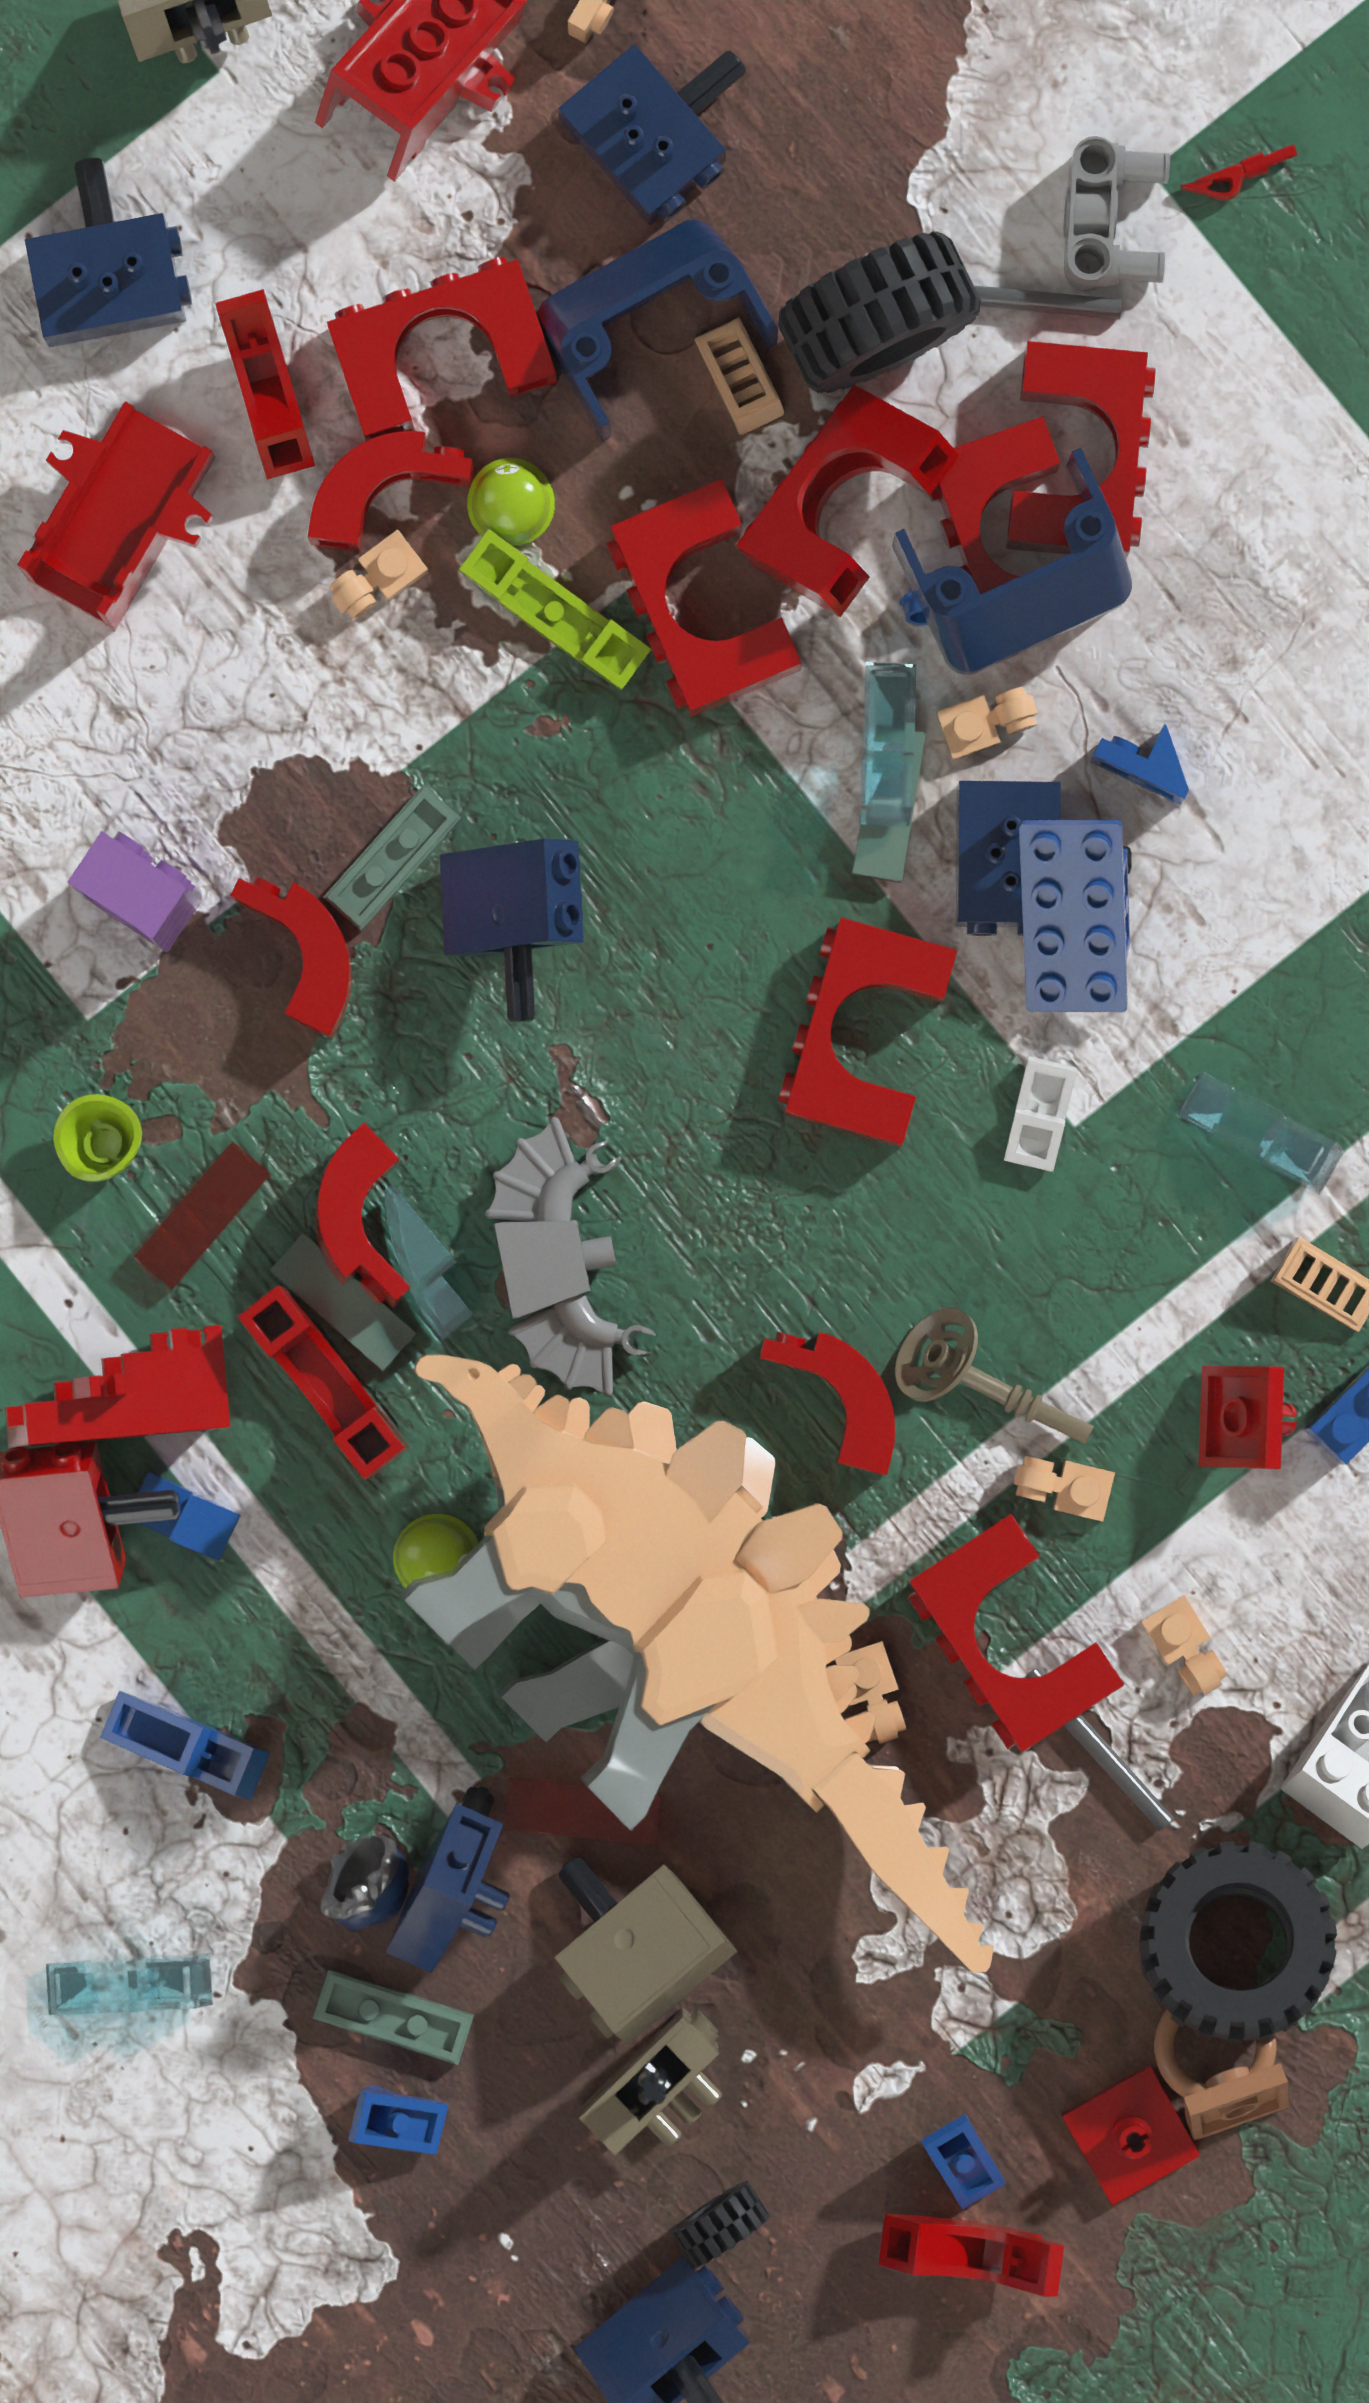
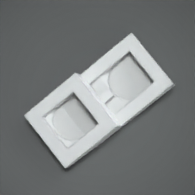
M1028 1056L1004 1161L1053 1172L1077 1074L1076 1067Z

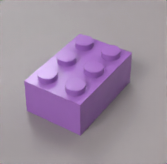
M101 831L67 883L83 898L168 953L201 904L192 894L196 887L191 884V881L186 878L185 874L161 859L156 867L151 863L154 859L149 856L144 847L122 832L118 831L115 837L112 838Z

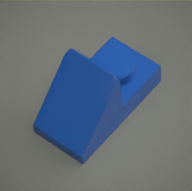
M1166 724L1161 728L1147 759L1138 755L1141 750L1139 746L1126 739L1113 736L1110 742L1101 738L1090 763L1179 805L1185 800L1189 788Z
M148 1472L138 1493L164 1490L175 1491L180 1499V1516L172 1520L142 1522L139 1524L168 1537L174 1543L219 1561L241 1515L161 1476Z
M371 2085L360 2090L348 2141L437 2155L449 2105L438 2100L395 2094L379 2086Z
M966 2114L921 2140L924 2148L962 2209L1006 2184Z

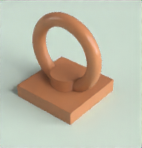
M1222 1987V1988L1229 1989V1990H1235V1989L1228 1988V1987ZM1166 2009L1159 2020L1155 2032V2059L1165 2081L1184 2098L1186 2123L1193 2141L1289 2108L1287 2078L1281 2063L1274 2065L1277 2050L1275 2034L1272 2035L1271 2039L1256 2043L1255 2057L1249 2069L1248 2067H1237L1226 2070L1211 2077L1205 2084H1202L1189 2077L1182 2070L1176 2059L1174 2042L1180 2025L1171 2019L1172 2014Z

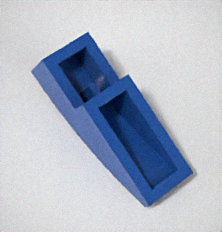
M123 1691L118 1692L100 1738L182 1775L193 1777L231 1795L250 1800L254 1795L270 1756V1752Z

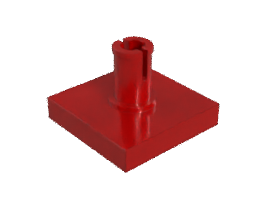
M1202 1366L1198 1467L1281 1470L1282 1435H1291L1295 1431L1297 1423L1283 1421V1416L1297 1417L1295 1407L1290 1403H1283L1284 1367Z
M1149 2064L1061 2114L1112 2206L1201 2156Z

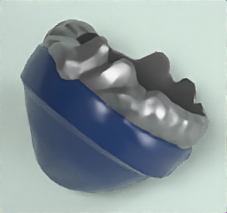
M373 1835L372 1837H360L356 1841H348L345 1845V1852L341 1855L331 1856L332 1870L328 1886L325 1887L321 1899L322 1914L328 1918L335 1919L349 1930H359L390 1922L398 1916L408 1894L409 1865L396 1848V1843L385 1836Z

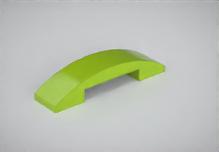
M490 529L487 530L459 568L463 575L513 615L573 659L620 690L623 689L651 650V648L613 620L609 621L529 562L528 557Z

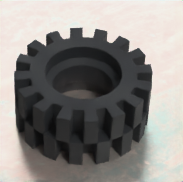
M745 2181L727 2189L722 2195L719 2194L709 2203L702 2205L696 2212L687 2216L686 2220L680 2222L672 2230V2234L693 2267L697 2268L702 2264L710 2262L713 2258L716 2259L721 2256L726 2250L735 2247L741 2240H745L752 2232L758 2230L763 2223L767 2222L771 2215L750 2183Z

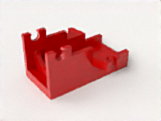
M359 0L355 12L364 20L369 28L331 69L314 123L323 129L333 117V112L337 105L343 106L349 98L363 106L400 134L387 173V177L395 182L404 172L409 159L412 158L414 160L421 153L427 138L456 107L459 96L492 112L497 107L501 94L492 92L489 87H498L504 96L511 91L515 78L491 53L520 22L527 0H380L382 4H374L369 0Z
M124 401L101 442L66 430L61 432L58 438L59 442L71 445L73 453L70 458L60 460L50 451L46 462L69 483L46 523L41 522L34 535L36 539L31 549L23 553L17 564L29 582L115 631L167 541L172 540L197 548L201 537L188 533L186 530L187 523L193 518H199L209 527L214 518L206 508L193 498L215 460L213 451L205 446L201 447L135 410L134 406Z
M221 1325L205 1326L202 1328L205 1335L203 1344L201 1341V1330H188L187 1328L169 1329L171 1349L167 1345L169 1335L166 1332L149 1334V1352L121 1354L120 1357L101 1358L103 1376L74 1378L72 1381L54 1382L55 1401L25 1403L23 1406L5 1407L8 1448L207 1431L230 1427Z

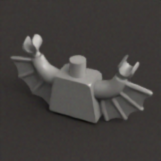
M553 1117L549 1125L540 1134L528 1139H517L516 1153L511 1162L493 1174L496 1194L490 1208L485 1213L486 1217L489 1219L533 1221L494 1224L513 1319H521L540 1312L511 1326L508 1332L526 1347L530 1357V1366L553 1372L562 1380L566 1390H571L573 1387L586 1386L602 1392L606 1397H610L613 1393L612 1347L614 1343L623 1345L624 1349L632 1355L647 1357L652 1353L637 1350L634 1346V1339L641 1332L654 1336L656 1334L653 1330L640 1325H633L627 1330L618 1329V1324L605 1321L596 1316L585 1295L591 1292L587 1271L616 1266L611 1236L581 1241L577 1221H571L573 1196L578 1189L590 1181L588 1176L594 1172L605 1173L616 1168L620 1163L621 1156L611 1161L608 1165L601 1164L597 1159V1152L601 1147L610 1143V1141H601L592 1145L587 1151L586 1160L578 1164L573 1157L560 1120L557 1117Z

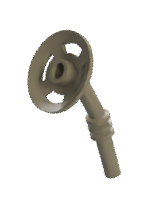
M957 1308L937 1310L923 1318L905 1338L897 1356L895 1377L899 1389L909 1398L915 1401H931L945 1395L961 1382L1004 1405L1005 1412L1010 1413L1012 1410H1015V1416L1020 1418L1022 1415H1025V1421L1028 1423L1036 1420L1084 1444L1087 1443L1094 1426L1042 1402L1043 1396L1039 1394L1032 1397V1391L1029 1389L1023 1393L1022 1386L1017 1384L1013 1388L971 1366L977 1350L978 1332L973 1319L962 1310ZM959 1325L965 1329V1332L962 1336L956 1331H945V1327ZM929 1338L932 1342L923 1353L922 1366L914 1367V1362L920 1348ZM957 1341L958 1344L953 1348L947 1342ZM937 1373L941 1378L932 1379L930 1376ZM923 1382L929 1387L937 1389L921 1390L916 1384Z

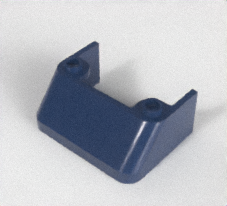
M688 220L682 222L549 296L539 308L538 320L545 341L602 442L611 437L610 421L586 379L601 372L611 358V342L603 327L691 279L697 291L704 298L713 302H725L738 296L767 349L777 345L778 327L743 265L716 231L703 221Z
M1081 448L1071 452L1066 465L1083 502L1069 512L1064 523V535L1072 553L983 594L979 593L970 574L962 568L945 566L925 574L905 529L895 532L892 548L945 662L955 672L964 675L981 672L1120 608L1128 599L1132 590V578L1116 523Z

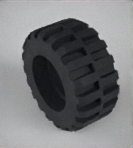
M932 231L929 234L926 232L916 234L912 238L906 237L886 247L882 246L875 249L869 254L856 258L844 264L845 266L827 273L817 282L809 284L798 295L791 297L785 306L781 307L778 327L805 384L817 393H832L838 389L844 390L852 387L854 384L872 380L878 375L901 367L900 365L910 360H915L927 351L945 343L947 339L959 334L965 329L966 325L971 324L980 312L981 300L952 239L943 233Z
M1234 1841L1219 1842L1218 1846L1213 1849L1206 1850L1205 1847L1191 1852L1189 1858L1181 1863L1177 1861L1166 1871L1165 1877L1153 1889L1143 1914L1139 1934V1951L1141 1952L1143 1976L1145 1980H1148L1152 1988V1996L1160 2007L1165 2006L1172 2014L1171 2019L1182 2028L1184 2025H1187L1197 2031L1196 2036L1210 2041L1212 2037L1225 2039L1226 2044L1241 2045L1242 2041L1255 2039L1257 2043L1271 2039L1272 2035L1282 2030L1286 2032L1295 2026L1306 2013H1309L1318 2002L1335 1964L1337 1929L1335 1919H1331L1329 1907L1331 1904L1325 1892H1319L1313 1883L1315 1877L1305 1867L1301 1870L1291 1863L1292 1857L1278 1850L1277 1854L1263 1850L1264 1844L1249 1841L1248 1846H1235ZM1226 1896L1248 1897L1264 1904L1280 1921L1286 1941L1284 1959L1275 1975L1264 1984L1248 1990L1225 1989L1206 1979L1194 1964L1189 1948L1190 1929L1198 1913L1214 1900Z

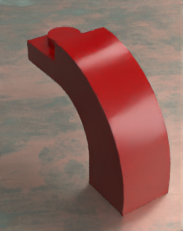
M264 289L215 303L267 480L314 467L315 462Z
M421 431L393 432L361 443L344 455L323 480L312 507L308 530L310 544L313 546L361 552L367 512L375 498L382 491L396 483L407 480H422L471 487L474 470L472 459L464 458L463 450L452 447L437 446L434 447V453L426 452L427 439L425 432Z
M254 876L251 883L238 878L230 894L233 901L285 926L295 935L301 947L303 957L301 979L284 1014L288 1018L333 1039L347 1010L352 988L351 958L347 943L339 926L326 907L314 895L294 882L283 900L278 897L281 888L262 878Z
M363 1123L340 1145L326 1168L316 1200L315 1227L323 1257L338 1281L344 1285L358 1272L363 1277L359 1284L365 1293L377 1304H381L385 1300L393 1309L408 1294L411 1286L370 1244L363 1229L362 1206L367 1195L396 1168L399 1158Z
M777 1332L775 1341L765 1338L759 1359L816 1374L826 1380L838 1393L845 1411V1430L836 1463L887 1476L895 1443V1418L888 1391L881 1377L868 1360L844 1341L822 1332H818L813 1351L804 1349L806 1339L790 1334Z
M885 2214L878 2265L910 2275L970 2278L1005 2285L1043 2297H1058L1065 2245L1042 2239L1043 2235L994 2224L935 2216Z

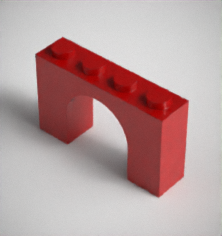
M506 257L494 258L480 264L477 267L479 271L477 273L461 278L458 273L442 275L430 282L431 288L413 294L409 288L400 289L385 295L382 298V304L364 309L363 304L351 305L338 310L334 314L336 319L327 321L328 329L366 441L388 433L415 430L397 376V357L401 345L409 333L422 323L435 318H458L471 323L482 331L492 345L509 398L557 383L556 371L518 259L507 262Z
M1027 341L1024 351L1020 400L1081 407L1096 415L1111 434L1115 448L1114 467L1110 475L1099 487L1114 517L1124 554L1127 558L1130 546L1139 547L1142 517L1133 516L1135 497H1143L1145 491L1146 467H1138L1139 447L1148 448L1151 418L1142 417L1144 398H1153L1156 368L1147 367L1148 352ZM1013 491L1010 500L1006 549L1066 555L1072 553L1064 535V523L1069 512L1077 505L1083 503L1080 495L1070 496Z
M854 384L844 399L836 405L833 414L816 437L806 446L802 456L786 478L776 487L774 494L756 519L748 525L736 547L758 570L841 617L870 576L850 554L820 537V517L829 497L840 485L850 478L872 471L886 472L894 475L930 496L959 454L938 430Z
M1044 416L955 447L954 449L959 454L958 458L929 496L932 502L940 500L946 519L940 520L939 523L947 547L949 549L957 547L963 566L959 568L970 574L980 594L1020 577L1000 568L987 554L980 535V519L983 511L1002 492L1056 473L1061 464Z
M723 479L612 525L611 535L613 540L606 543L616 570L619 571L626 568L633 586L627 588L626 593L636 616L639 617L646 614L653 632L645 636L656 662L659 663L666 660L673 676L672 679L665 681L674 705L677 709L686 706L690 718L801 671L802 662L782 617L731 639L709 641L697 638L682 629L668 609L665 598L666 587L675 568L690 555L742 533V523Z
M840 917L837 929L827 926L819 956L829 958L824 977L813 975L806 1004L814 1006L815 1009L810 1026L801 1023L799 1025L792 1053L801 1055L796 1074L786 1072L778 1099L780 1102L787 1103L785 1115L901 1148L916 1096L871 1084L851 1075L840 1064L834 1053L831 1043L832 1020L839 1007L849 997L870 988L894 989L942 1003L958 950Z
M277 1285L238 1316L239 1320L267 1356L273 1358L284 1369L334 1434L333 1440L364 1480L375 1477L411 1448L286 1288Z
M1010 1514L911 1579L909 1582L914 1592L908 1595L907 1598L923 1622L932 1617L943 1633L935 1638L949 1662L953 1664L960 1659L970 1674V1677L964 1680L963 1683L978 1706L981 1707L988 1702L999 1718L991 1725L1007 1750L1016 1745L1020 1752L1023 1753L1122 1688L1125 1684L1097 1642L1053 1671L1035 1678H1017L1006 1675L994 1668L984 1658L977 1645L974 1632V1623L979 1606L992 1590L1039 1560L1040 1557L1013 1515Z

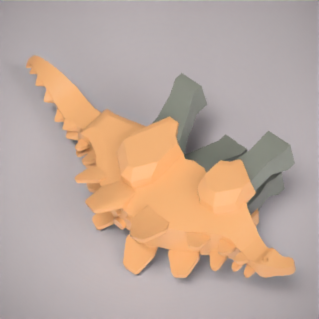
M423 1355L419 1357L414 1367L416 1375L425 1380L439 1382L452 1397L467 1406L480 1432L496 1485L498 1513L484 1527L483 1540L450 1572L415 1579L400 1593V1596L474 1670L492 1654L512 1630L539 1604H542L555 1618L603 1637L604 1639L550 1671L511 1679L498 1694L545 1742L563 1727L619 1707L604 1755L580 1779L630 1830L646 1816L655 1794L688 1732L699 1722L709 1731L777 1773L816 1813L824 1806V1802L830 1808L874 1874L971 1972H986L991 1965L994 1946L979 1945L978 1940L984 1926L980 1923L968 1922L964 1915L969 1892L968 1888H949L942 1875L949 1854L948 1847L927 1848L918 1832L926 1808L924 1803L903 1804L900 1797L905 1773L902 1770H899L896 1766L867 1764L863 1760L871 1751L865 1743L871 1736L876 1723V1716L871 1712H864L844 1720L840 1714L845 1711L857 1696L858 1690L854 1683L858 1679L859 1672L852 1665H832L826 1668V1664L849 1652L852 1647V1640L849 1634L867 1621L869 1608L860 1602L818 1599L816 1597L840 1573L841 1568L833 1549L842 1540V1530L827 1507L814 1504L768 1520H762L761 1518L768 1511L775 1460L755 1440L748 1438L743 1430L723 1420L713 1422L679 1449H676L672 1414L666 1408L643 1401L637 1403L627 1414L624 1410L611 1407L605 1409L589 1427L590 1406L582 1398H574L569 1402L568 1399L555 1395L537 1408L544 1397L545 1389L541 1385H536V1381L531 1375H520V1368L515 1364H509L497 1372L491 1366L472 1359L448 1355Z

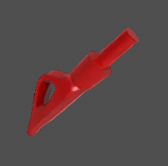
M1294 144L1263 155L1262 151L1241 160L1237 164L1196 179L1192 183L1182 184L1180 187L1181 190L1206 195L1214 199L1231 200L1239 194L1243 180L1269 173L1268 167L1296 157L1297 151ZM1213 183H1230V190L1228 192L1209 190Z

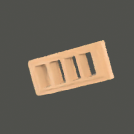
M736 318L694 339L740 435L761 427L784 414L776 390L740 318ZM739 340L741 347L715 359L712 352ZM748 359L750 364L723 376L721 371ZM757 378L758 383L732 394L731 389Z
M1300 1237L1295 1238L1270 1282L1358 1333L1369 1315V1279ZM1305 1256L1313 1260V1263L1301 1284L1293 1280V1277ZM1324 1266L1331 1270L1318 1294H1315L1309 1289ZM1341 1276L1348 1280L1333 1305L1326 1299ZM1358 1286L1365 1290V1293L1353 1314L1349 1315L1343 1309Z

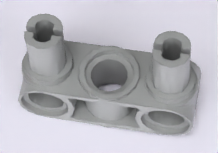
M1099 136L1087 137L1077 145L1069 168V181L1064 210V273L1069 284L1082 291H1090L1098 287L1117 285L1118 280L1163 282L1165 253L1120 250V245H1113L1116 235L1118 214V190H1116V187L1122 186L1123 181L1168 184L1170 153L1125 151V146L1111 143L1106 138ZM1090 154L1098 155L1105 161L1107 169L1100 174H1090L1081 166V158ZM1084 253L1093 254L1099 259L1101 269L1093 274L1083 273L1075 265V258Z

